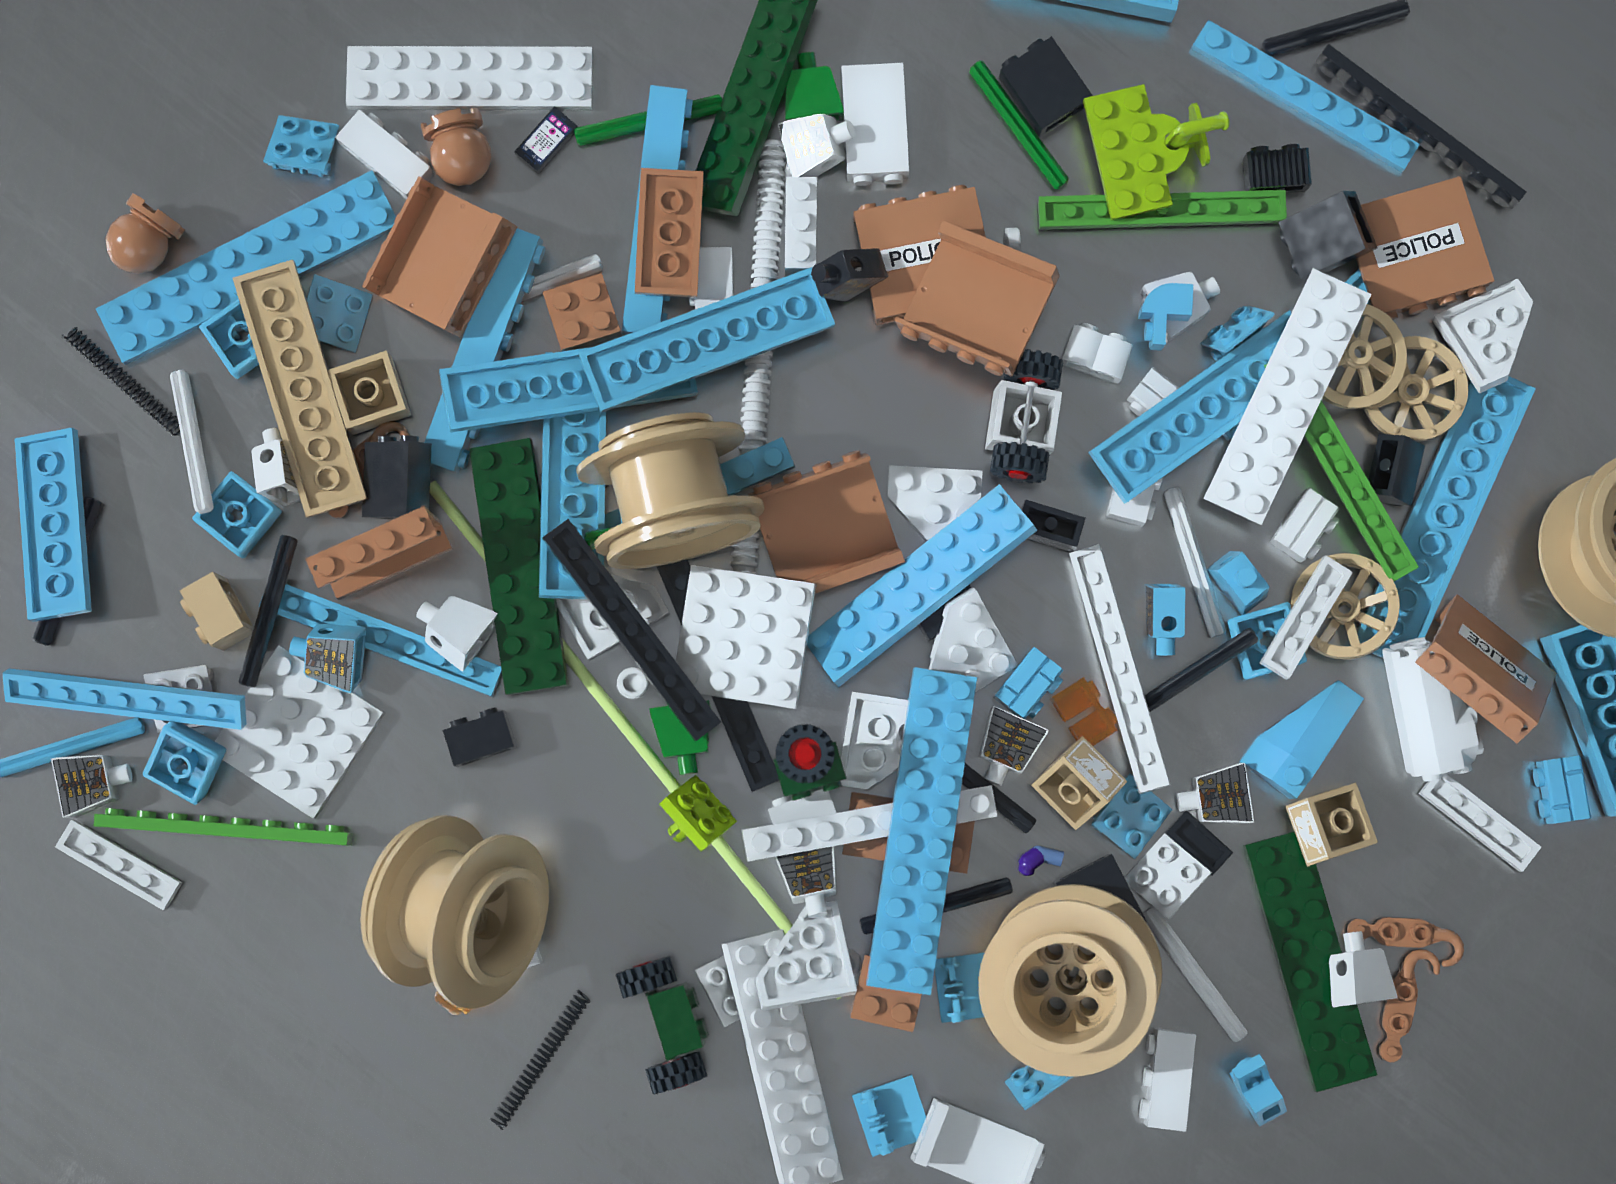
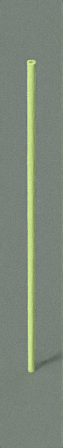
M436 481L430 483V494L485 561L481 536ZM562 638L565 661L670 793H672L681 786ZM720 836L711 844L777 926L783 929L786 935L793 924L724 838Z

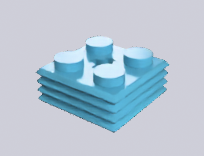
M239 299L199 326L228 371L236 379H239L259 365L250 334L247 335L248 339L246 341L239 340V332L241 330L249 333Z
M231 471L211 494L214 506L213 511L205 514L196 512L192 519L234 554L245 558L281 515L282 510L266 497L258 494L255 488ZM243 509L241 513L243 518L240 521L235 520L232 522L234 520V516L231 514L233 510L241 511Z
M1282 603L1237 616L1227 621L1231 638L1247 628H1252L1259 639L1256 644L1237 655L1245 680L1273 672L1259 663L1267 651L1265 645L1261 646L1260 640L1263 638L1262 633L1274 639L1291 611L1290 603ZM1305 653L1299 661L1298 665L1307 662V657Z
M169 721L161 730L143 771V776L193 805H197L206 797L225 755L226 748L182 723Z

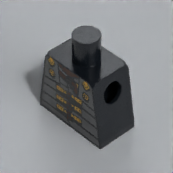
M879 248L839 251L826 260L815 264L811 271V276L816 283L819 295L822 298L848 301L888 278Z

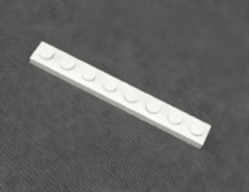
M1100 544L1069 553L1138 792L1143 794L1171 786Z
M992 785L962 790L960 792L956 824L997 817ZM893 803L742 830L747 862L887 837Z

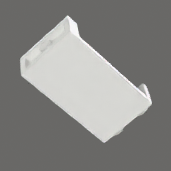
M903 63L842 66L844 122L850 121L855 130V138L846 141L847 182H854L856 186H866L872 184V181L884 180L885 184L902 183L903 179H908L909 176Z
M933 1098L910 1158L914 1163L924 1167L927 1165L973 1184H1034V1181L1031 1180L1035 1168L1039 1169L1042 1166L1046 1151L1043 1150L1045 1144L1036 1138Z

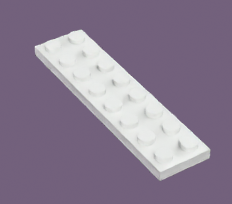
M347 46L346 106L348 109L453 110L460 108L461 110H471V108H477L479 110H552L555 106L559 110H592V47Z
M1312 269L1205 494V500L1262 525L1370 299V293L1316 269Z
M783 929L722 944L779 1184H830L843 1180L802 1006L798 1004L761 1010L755 980L784 938Z

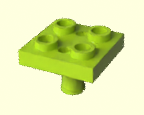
M696 774L659 803L674 821L668 827L669 835L672 836L677 830H680L673 840L681 843L688 836L701 852L737 822L731 815L730 810L715 797L708 785L701 781Z

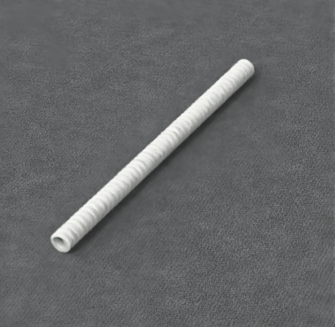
M766 140L760 155L762 160L759 161L761 170L758 171V176L761 179L757 182L760 188L757 189L759 198L756 199V204L759 207L755 210V213L758 215L755 218V223L758 225L754 227V232L757 235L753 238L756 245L753 246L755 254L752 255V261L755 264L751 266V270L754 273L751 274L753 283L750 284V289L778 280V276L775 273L779 272V267L776 263H779L777 254L780 253V248L777 245L781 243V238L778 235L781 234L779 226L782 225V219L779 217L783 215V210L780 207L783 206L781 198L784 197V191L781 188L785 187V182L782 179L785 178L783 170L786 168V163L783 160L787 158L783 142L780 140ZM772 351L745 360L747 368L744 369V374L747 375V378L743 379V384L746 387L743 388L745 397L742 398V403L745 404V407L741 408V412L744 413V416L741 417V422L743 423L745 439L742 445L739 446L741 455L767 443V438L764 437V434L767 433L765 424H768V419L765 418V415L769 414V409L766 408V405H769L767 396L770 395V390L767 389V386L771 385L768 377L771 376L769 367H772V361L769 358L773 357ZM756 485L738 492L735 496H748V493L754 492L753 487ZM756 532L747 539L732 545L735 548L731 552V557H734V561L730 562L733 571L757 575L754 571L755 568H758V563L755 562V559L759 558L756 549H759L757 539H760V534Z

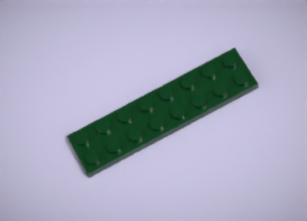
M818 0L758 1L721 103L722 109L717 111L695 170L703 171L702 210L738 216Z
M531 438L469 448L492 608L494 612L498 613L494 622L505 695L568 686L569 681L556 598H539L541 494L533 441Z
M1295 831L1243 845L1314 1091L1320 1092L1378 1076L1357 1004L1332 1007L1329 958L1331 955L1341 954L1342 951L1317 865H1306Z

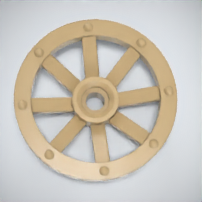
M1369 304L1366 305L1361 315L1363 319L1358 337L1356 338L1354 333L1352 334L1337 366L1342 365L1345 370L1335 390L1328 386L1322 397L1326 402L1340 408L1362 409L1383 401L1398 387L1406 369L1407 350L1400 329L1386 313ZM1374 322L1383 330L1387 337L1370 343L1368 338L1372 323ZM1391 346L1393 355L1392 366L1374 356V352ZM1355 349L1361 352V358L1355 355ZM1368 365L1388 376L1385 383L1377 391H1374ZM1355 371H1358L1364 396L1361 397L1344 395Z
M1403 337L1406 349L1425 351L1415 373H1410L1408 363H1406L1403 378L1395 392L1383 401L1363 409L1374 426L1384 434L1406 435L1417 442L1431 440L1450 429L1462 415L1468 398L1467 376L1457 356L1443 344L1426 337ZM1391 346L1376 351L1374 356L1383 361L1392 354ZM1435 355L1447 366L1449 371L1426 380L1424 375ZM1368 365L1372 383L1374 378L1385 383L1388 376ZM1454 380V401L1429 393L1430 389ZM1360 381V397H1361V396H1364V393H1363V389H1362V385H1361V381ZM1407 388L1414 389L1415 396L1408 395ZM1399 401L1400 407L1392 423L1381 413L1379 407ZM1422 402L1449 410V413L1441 422L1434 425ZM1411 407L1424 429L1403 428Z
M1351 553L1329 555L1328 557L1342 566L1358 568L1361 571L1350 591L1342 589L1326 618H1332L1331 622L1320 638L1316 635L1314 636L1309 647L1324 656L1334 659L1348 660L1364 657L1384 645L1396 627L1400 609L1396 585L1392 578L1389 579L1378 563L1367 557ZM1321 559L1307 567L1296 581L1291 595V609ZM1371 574L1381 584L1384 591L1358 599L1362 588ZM1388 601V613L1385 622L1361 612L1363 609ZM1346 605L1351 610L1344 614L1339 611V608ZM1354 622L1362 623L1378 632L1371 639L1360 644ZM1340 625L1345 626L1350 646L1344 647L1329 644Z

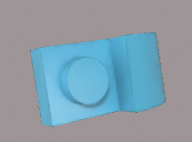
M1163 284L1152 290L1146 297L1139 310L1138 319H1150V322L1145 323L1144 341H1149V350L1162 351L1166 345L1167 320L1188 322L1192 316L1193 284Z
M1260 1054L1253 1058L1248 1057L1241 1060L1235 1068L1231 1069L1230 1076L1259 1127L1287 1112L1284 1099L1271 1080L1267 1065Z

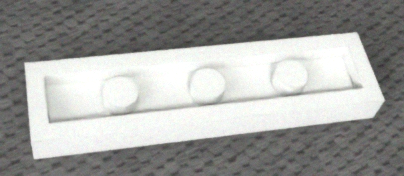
M1328 556L1322 557L1259 663L1282 678L1289 679L1353 572Z
M1443 773L1442 778L1439 780L1428 781L1418 793L1519 872L1525 870L1541 849L1540 845L1447 773Z
M76 820L69 822L55 846L60 851L162 910H167L183 883Z

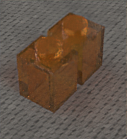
M1084 677L1049 700L1064 723L1090 706L1093 708L1094 712L1070 726L1068 730L1075 741L1083 736L1094 746L1118 731L1115 727L1118 720L1109 707L1104 709L1100 705L1098 698L1101 694L1092 680L1087 682Z

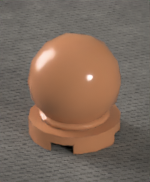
M460 108L445 111L430 117L432 122L430 125L427 126V123H421L424 139L433 141L430 148L431 164L436 174L447 183L456 186L471 185L481 179L488 170L491 162V149L485 135L477 130L483 125L481 112L477 108H471V113L462 114Z
M132 193L126 202L131 208V213L119 216L110 225L105 240L107 253L111 261L119 269L128 273L140 274L156 269L167 255L168 239L174 237L179 240L185 229L159 209L154 210L145 203L144 199Z

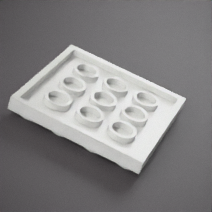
M691 565L676 658L677 664L700 694L797 709L816 584Z
M278 645L260 672L256 687H250L245 695L247 725L242 730L223 728L215 742L226 748L223 761L311 818L316 819L385 713L353 692L347 693L306 677L304 674L305 661L297 656L290 655L288 650Z

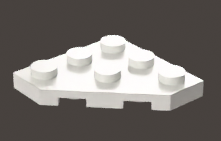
M1518 278L1434 315V324L1452 352L1461 362L1478 393L1500 385L1509 378L1533 306V300Z
M889 465L887 498L902 512L919 534L928 541L981 499L983 471Z
M610 574L648 625L670 614L654 585ZM556 598L559 611L588 660L620 643L588 600Z
M973 587L945 604L942 614L944 619L939 634H936L928 670L977 677L975 692L1018 666L979 594Z
M852 692L841 755L847 778L841 780L842 786L871 790L898 770L908 700Z
M837 900L825 902L827 914L816 918H809L807 906H805L798 919L775 949L773 955L766 965L763 966L755 980L762 1011L856 994L857 988Z

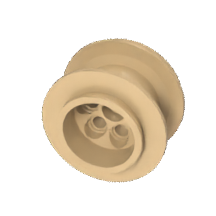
M679 413L627 426L600 441L598 444L599 451L584 459L577 466L576 472L581 482L593 485H613L622 524L606 531L595 541L597 553L606 556L610 567L616 569H639L696 558L741 542L760 529L761 524L758 517L765 510L763 501L754 496H728L718 459L738 447L744 441V428L733 422L713 421V417L706 413Z
M1615 458L1599 468L1593 475L1572 483L1554 498L1543 517L1538 539V552L1542 573L1548 588L1560 606L1581 625L1596 633L1616 638V536L1613 530L1616 532Z
M451 815L434 816L415 822L403 829L391 840L379 856L369 876L361 908V932L366 951L379 971L394 983L407 987H418L433 982L439 994L451 1004L467 1009H476L489 1005L501 998L515 985L527 969L537 950L545 927L549 905V882L546 866L535 846L522 837L500 834L483 840L479 831L471 823Z
M1070 884L1050 887L1027 897L1012 909L988 945L979 973L978 989L982 1012L998 1042L1025 1065L1057 1076L1073 1077L1098 1073L1125 1059L1140 1044L1147 1033L1161 991L1162 960L1158 944L1148 924L1132 906L1118 896L1086 885ZM1060 943L1063 946L1064 952L1060 955L1052 954L1047 946ZM1080 946L1089 949L1094 954H1084L1081 951ZM1077 967L1080 969L1079 973L1075 978L1069 975L1070 971ZM1037 969L1043 970L1047 973L1049 980L1038 982L1033 977L1032 972ZM1103 969L1108 970L1112 973L1114 980L1107 983L1102 982L1097 977V972ZM1059 997L1064 1000L1066 1007L1061 1010L1055 1009L1051 1006L1050 999ZM1086 997L1095 999L1098 1003V1008L1094 1010L1085 1008L1082 1004V999Z

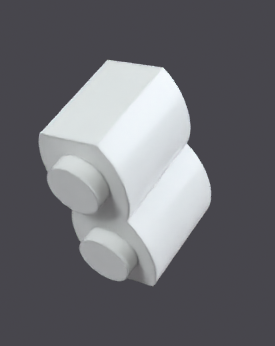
M1080 323V326L1074 325L1070 331L1061 358L1063 366L1118 384L1122 379L1133 345L1128 343L1127 338L1123 335L1110 333L1107 336L1097 332L1098 328L1088 323Z

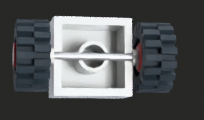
M1025 349L1013 376L1005 374L1004 380H1001L994 389L985 449L993 451L990 473L998 476V478H1007V481L1016 480L1018 483H1023V481L1027 483H1033V481L1040 483L1046 480L1049 457L1054 452L1062 392L1055 391V389H1058L1060 386L1063 360L1059 359L1056 355L1051 356L1052 353H1041L1042 351L1040 350L1033 352L1031 349Z

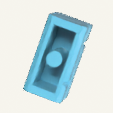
M1033 647L993 698L1014 715L1023 719L1029 716L1033 719L1044 705L1040 701L1047 691L1053 694L1062 683L1063 679L1059 675L1063 672V669L1037 648Z
M1581 755L1537 761V768L1533 769V779L1536 787L1541 788L1542 799L1538 802V808L1541 817L1546 818V823L1555 824L1590 819L1591 813Z

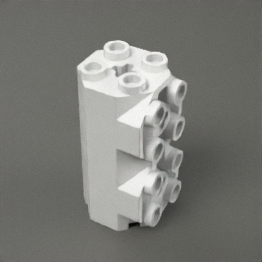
M1425 637L1393 643L1390 645V649L1384 648L1382 652L1406 772L1410 773L1413 777L1422 776L1423 781H1435L1441 779L1443 773L1451 771L1454 774L1470 772L1472 770L1471 764L1476 760L1477 755L1483 754L1484 749L1475 727V723L1478 720L1477 712L1469 705L1466 706L1463 700L1415 663L1418 657L1432 644L1426 641Z

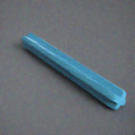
M135 717L0 759V778L50 763L52 758L69 757L143 734L145 732L144 722L142 718Z

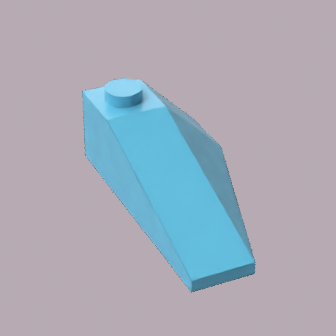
M1337 680L1280 722L1260 734L1239 762L1245 763L1248 769L1287 798L1297 799L1334 746L1364 698L1340 680Z

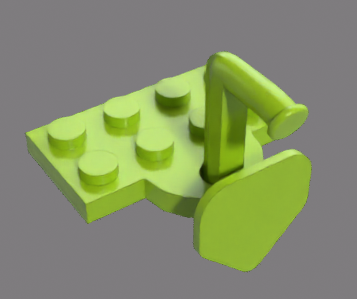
M1145 84L1084 98L1083 103L1111 221L1171 207L1173 204L1166 175L1175 172L1183 164L1191 148H1194L1202 167L1210 164V151L1205 132L1217 129L1227 130L1230 124L1227 113L1223 111L1219 115L1202 118L1198 104L1192 103L1189 106L1188 122L1180 123L1176 118L1166 114H1151Z

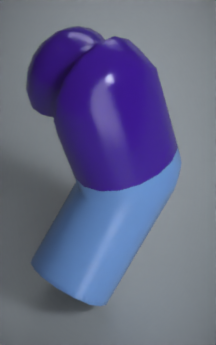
M1034 846L1021 855L1018 861V870L1024 876H1031L1034 874L1035 869L1043 863L1061 867L1064 851Z

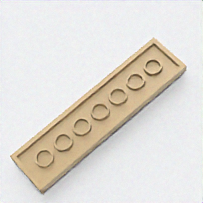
M289 260L233 277L305 516L307 518L366 500L367 496L331 385L327 364L295 261Z

